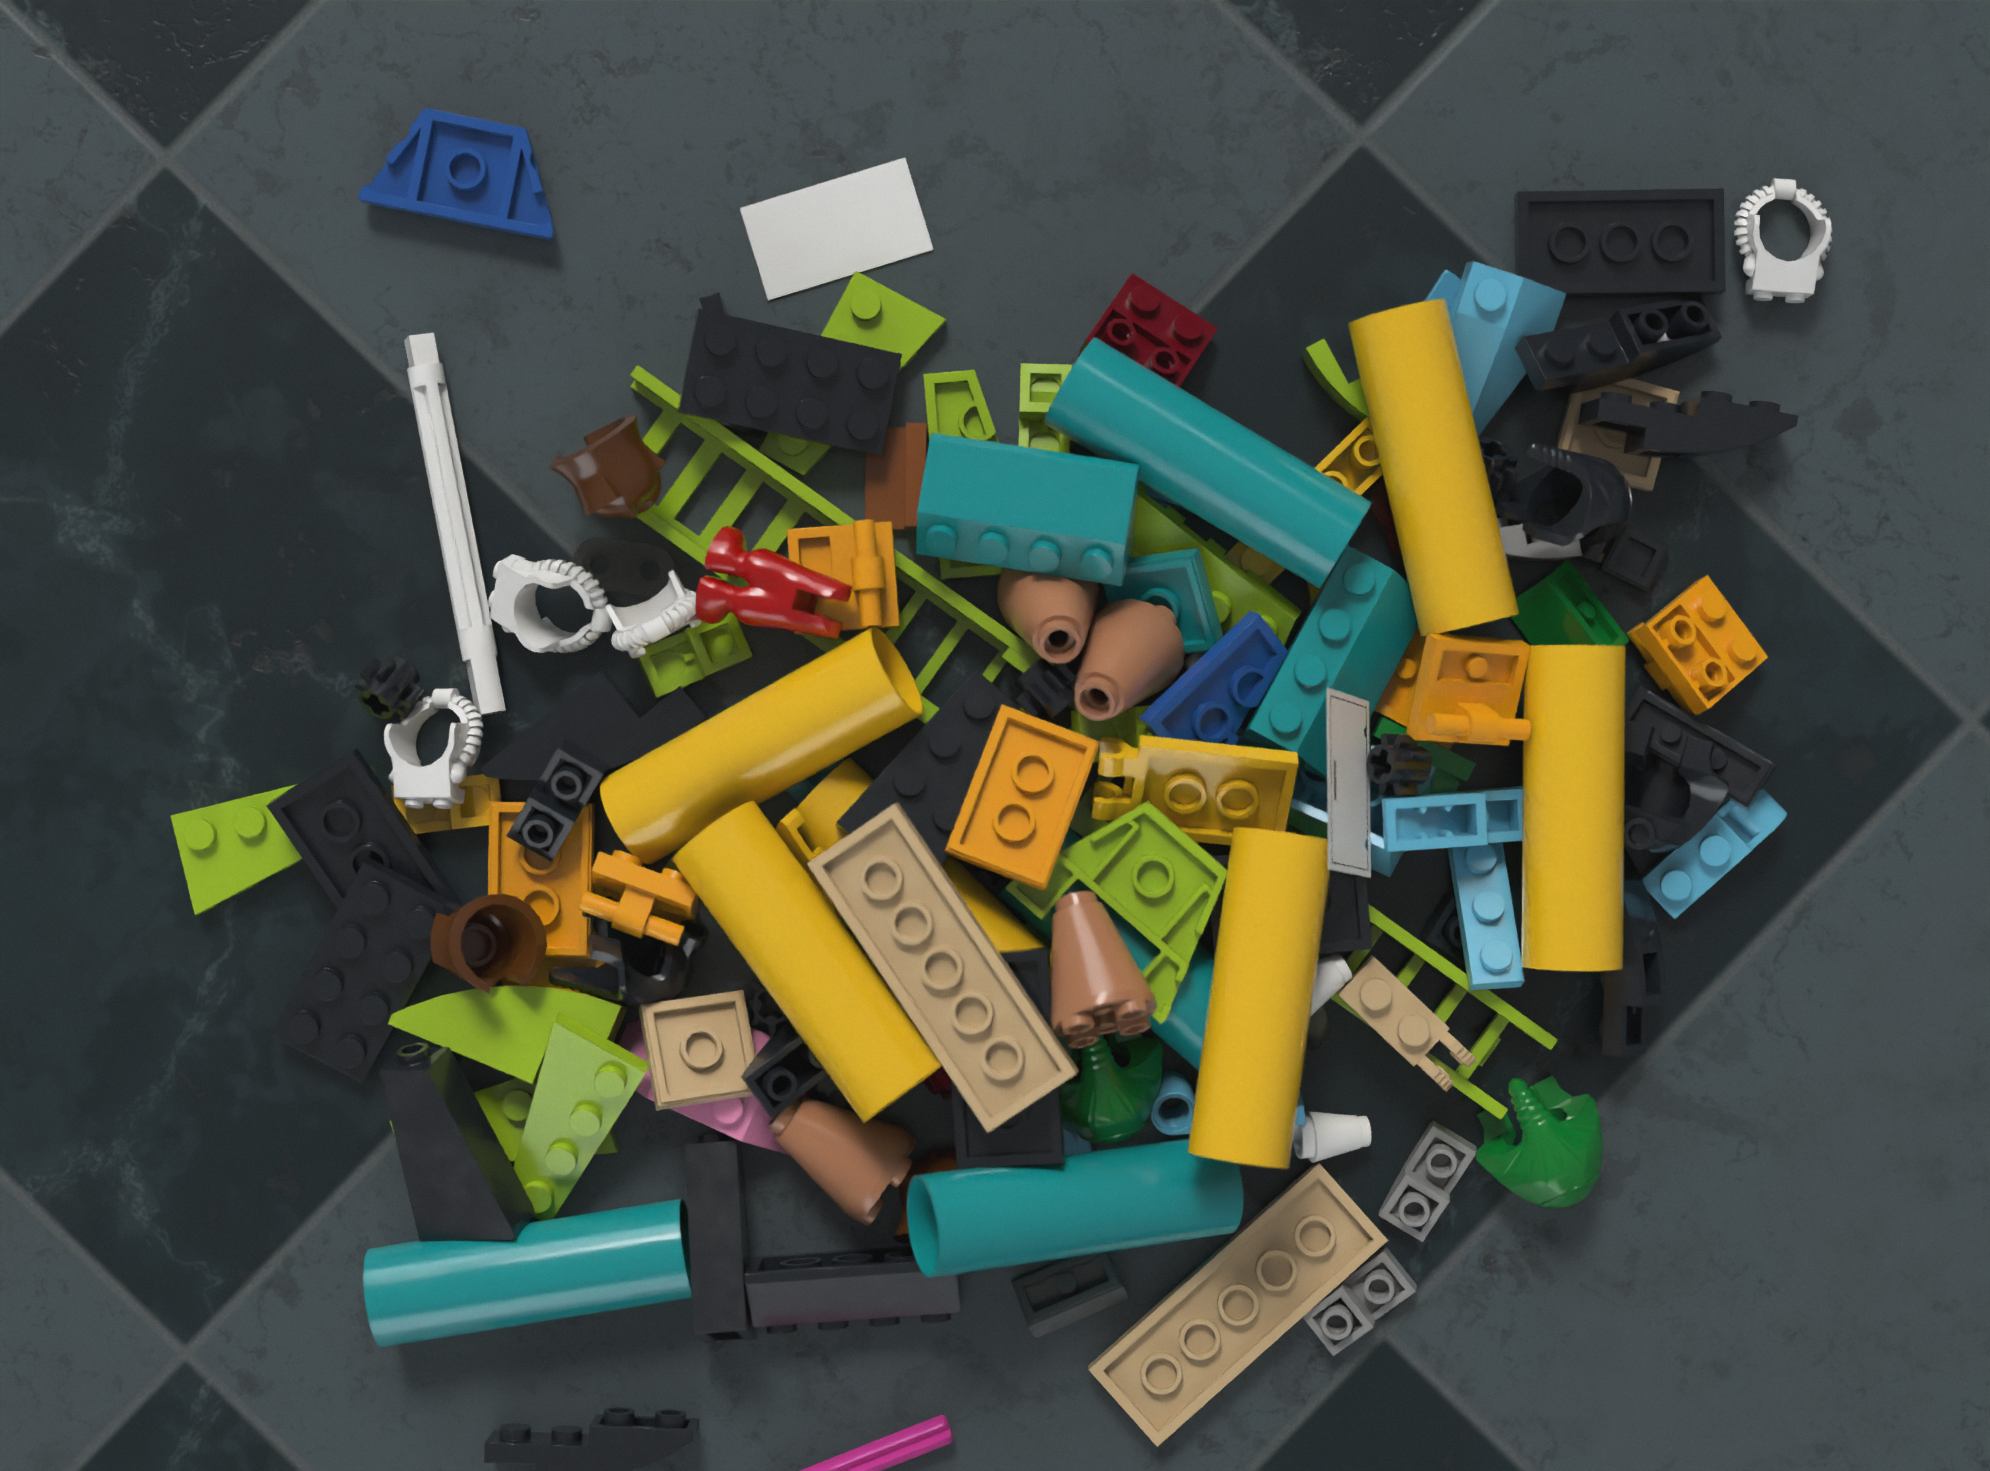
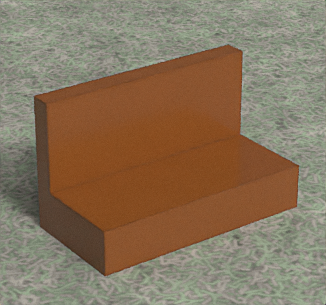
M906 423V427H887L882 456L866 454L865 520H874V523L892 521L893 530L917 531V510L928 452L927 423Z

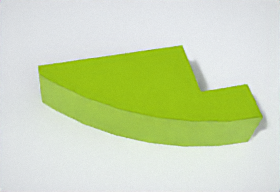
M511 985L490 988V994L475 988L441 995L393 1013L388 1024L442 1047H450L454 1052L531 1084H537L558 1012L614 1042L628 1007L595 996L551 987Z

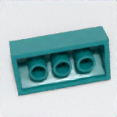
M932 433L917 510L916 554L1122 586L1133 549L1140 464Z
M1347 545L1323 582L1288 648V654L1242 735L1267 749L1297 752L1299 766L1327 780V687L1369 701L1370 718L1418 628L1408 582L1395 570Z

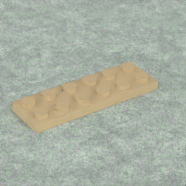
M899 803L893 804L807 863L987 1133L1077 1074L1079 1070Z
M1317 1161L1088 1365V1370L1158 1447L1382 1247L1388 1239Z

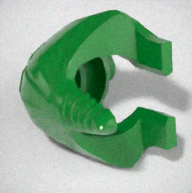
M1118 1030L1107 1034L1111 1048L1107 1045L1104 1034L1098 1035L1099 1041L1090 1046L1080 1048L1082 1052L1079 1056L1078 1048H1069L1066 1038L1056 1035L1075 1065L1081 1057V1066L1083 1068L1079 1078H1069L1060 1084L1063 1123L1083 1140L1095 1144L1111 1146L1130 1140L1148 1123L1154 1103L1158 1097L1163 1064V1046L1160 1040L1152 1037H1143L1141 1033L1125 1036L1121 1035ZM1111 1049L1112 1052L1127 1059L1129 1064L1126 1067H1121L1117 1064L1114 1056L1111 1054Z
M1553 1075L1529 1088L1528 1084L1522 1079L1512 1078L1509 1082L1508 1091L1512 1096L1511 1103L1514 1105V1111L1517 1113L1516 1118L1522 1130V1141L1518 1145H1514L1517 1133L1507 1114L1500 1120L1488 1110L1477 1114L1484 1131V1144L1475 1152L1477 1162L1513 1193L1539 1207L1564 1208L1580 1202L1595 1187L1601 1175L1603 1161V1134L1594 1098L1588 1093L1574 1097L1560 1088Z

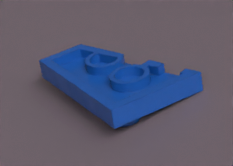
M1249 611L1159 697L1139 719L1152 736L1236 745L1240 738L1235 735L1250 708L1257 707L1288 654V650L1262 616Z

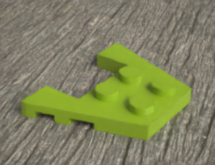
M1146 801L1060 851L1044 891L1015 880H1011L1005 889L1040 919L1047 914L1076 879H1080L1160 949L1158 954L1144 968L1142 974L1153 991L1157 1002L1155 1013L1151 1016L1162 1024L1167 1019L1172 1002L1183 981L1199 938L1204 931L1227 876V869L1153 804Z

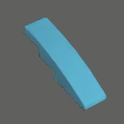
M1523 786L1382 799L1384 851L1396 852L1481 846L1496 842L1522 841Z

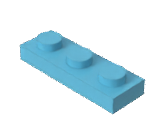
M1503 842L1488 843V845L1447 848L1469 991L1521 987L1525 979L1523 967L1521 966V954Z

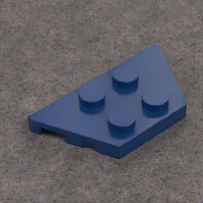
M424 108L410 126V132L406 139L397 143L385 158L387 163L369 186L365 184L359 191L358 200L365 204L554 242L556 239V231L531 138L527 129L523 127Z

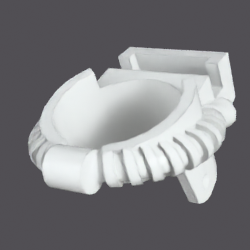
M1773 178L1770 187L1765 185L1761 187L1760 191L1757 189L1753 191L1752 196L1748 195L1745 198L1746 202H1742L1739 206L1741 210L1736 213L1738 219L1734 221V227H1736L1734 236H1737L1738 240L1735 242L1741 248L1739 250L1741 255L1744 254L1746 256L1743 270L1746 275L1750 276L1749 280L1745 282V294L1753 295V300L1771 301L1773 296L1786 297L1785 302L1804 303L1806 298L1814 294L1816 281L1820 280L1824 275L1820 261L1825 260L1827 257L1825 253L1829 252L1831 247L1829 246V243H1832L1830 217L1827 218L1825 215L1827 213L1826 209L1821 208L1820 205L1822 203L1819 200H1814V195L1811 193L1809 195L1806 194L1807 190L1803 188L1800 190L1796 188V180ZM1774 199L1791 200L1793 205L1801 209L1809 222L1810 240L1808 247L1802 257L1795 261L1787 262L1777 259L1765 250L1760 239V215L1756 214L1763 205Z
M514 554L498 561L494 567L493 577L496 579L495 589L488 600V606L491 608L489 618L499 623L506 633H515L518 640L527 649L537 653L547 651L554 653L576 652L593 644L602 632L611 630L612 620L605 608L608 602L607 597L603 595L605 591L603 588L600 589L598 586L600 584L599 581L593 580V575L590 572L586 573L583 567H577L575 563H567L565 560L556 559L531 562ZM538 585L551 589L570 585L583 599L585 608L593 610L591 623L582 627L578 632L570 633L553 625L547 617L541 619L535 600V591Z
M671 570L668 573L670 577L668 584L651 599L629 607L606 605L605 608L616 627L611 638L612 645L617 650L628 651L631 658H638L646 654L644 647L661 640L689 624L692 629L698 627L702 621L697 618L696 592L685 589L676 572Z
M457 688L435 689L432 697L427 696L423 698L422 702L419 701L407 718L400 717V723L387 724L385 727L384 742L393 764L389 780L394 784V798L404 802V807L422 809L424 804H433L436 808L451 809L453 804L464 803L466 790L459 788V783L466 779L467 765L472 767L478 758L482 743L481 738L483 737V731H481L483 723L480 722L482 717L478 713L476 706H473L474 704L464 696H460ZM438 709L453 710L458 715L461 723H451L446 750L442 757L432 764L421 766L417 755L416 741L422 724L430 716L437 713Z

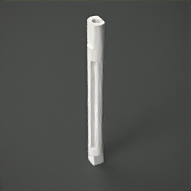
M434 333L410 335L404 341L409 364L407 372L462 660L466 662L473 704L478 709V713L481 716L497 714L506 711L496 661L498 653L492 621L489 618L490 611L443 365L439 363Z

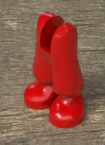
M729 526L720 529L708 548L704 562L705 568L716 573L743 578L749 585L739 587L718 577L703 576L697 585L695 602L697 618L700 621L717 624L723 621L728 613L731 612L740 622L746 625L786 629L827 638H839L843 623L829 618L825 614L814 613L818 596L823 599L849 602L852 586L801 566L766 548H758L749 552L747 551L745 536L741 530Z

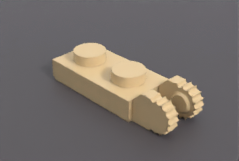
M1372 955L1352 975L1353 978L1336 992L1345 1003L1412 1066L1417 1064L1446 1092L1454 1084L1451 1076L1442 1067L1435 1065L1425 1056L1426 1053L1440 1041L1450 1051V1055L1461 1065L1469 1068L1477 1060L1461 1043L1447 1032L1450 1028Z

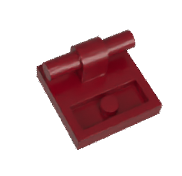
M1132 273L1084 341L1078 357L1090 341L1096 337L1180 387L1218 328Z

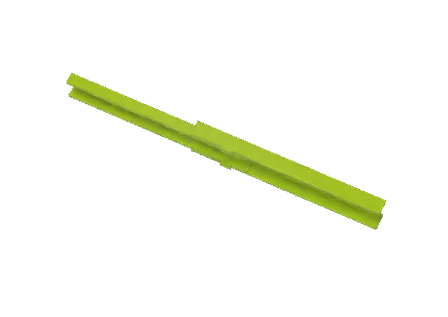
M639 365L630 374L635 380L630 387L663 410L642 439L651 450L659 456L681 424L705 440L659 505L656 506L654 504L650 509L636 516L704 565L708 548L716 534L722 527L734 526L764 483L788 500L752 551L758 548H766L777 553L787 539V529H794L805 513L824 526L849 525L855 521L717 421L677 413L680 395ZM725 454L746 469V471L698 536L678 522L676 518L721 455ZM894 549L897 578L916 592L899 614L900 627L889 628L885 635L893 644L896 643L926 600H929L957 620L954 627L915 680L920 695L968 629L999 650L982 674L991 683H993L1006 663L1024 673L1041 658L1026 642ZM714 572L732 585L739 587L749 585L743 578ZM802 634L803 637L826 653L846 642L840 637L835 639ZM1076 679L1070 684L1074 690ZM921 696L923 714L917 718L926 724L939 708ZM1075 699L1067 705L1074 711L1078 710ZM1099 774L1094 782H1111L1114 777ZM1094 782L1081 801L1078 802L1069 825L1071 829L1083 837L1108 824L1106 821L1091 818V809L1093 807L1091 799ZM1369 905L1372 947L1384 932L1413 953L1396 976L1406 988L1425 962L1455 983L1434 1012L1443 1023L1447 1021L1467 992L1496 1012V1015L1469 1051L1477 1059L1469 1068L1460 1064L1456 1071H1454L1429 1052L1425 1056L1435 1065L1442 1067L1451 1076L1455 1088L1501 1120L1508 1109L1469 1082L1468 1079L1478 1065L1482 1067L1501 1041L1498 1037L1509 1022L1549 1050L1554 1047L1558 1039L1490 990L1469 991L1466 973ZM1371 949L1353 950L1348 955L1345 962L1352 975ZM1336 993L1331 997L1335 1002L1369 1025Z

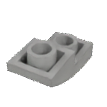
M1497 518L1507 559L1542 562L1573 559L1582 556L1579 540L1567 546H1559L1531 537L1532 543L1527 544L1525 532L1522 530L1523 524L1509 526L1508 518Z
M1432 1120L1392 1185L1378 1212V1216L1423 1242L1450 1202L1451 1191L1475 1157L1476 1145Z
M1384 1245L1304 1315L1303 1319L1334 1356L1374 1328L1375 1320L1415 1293L1417 1284Z

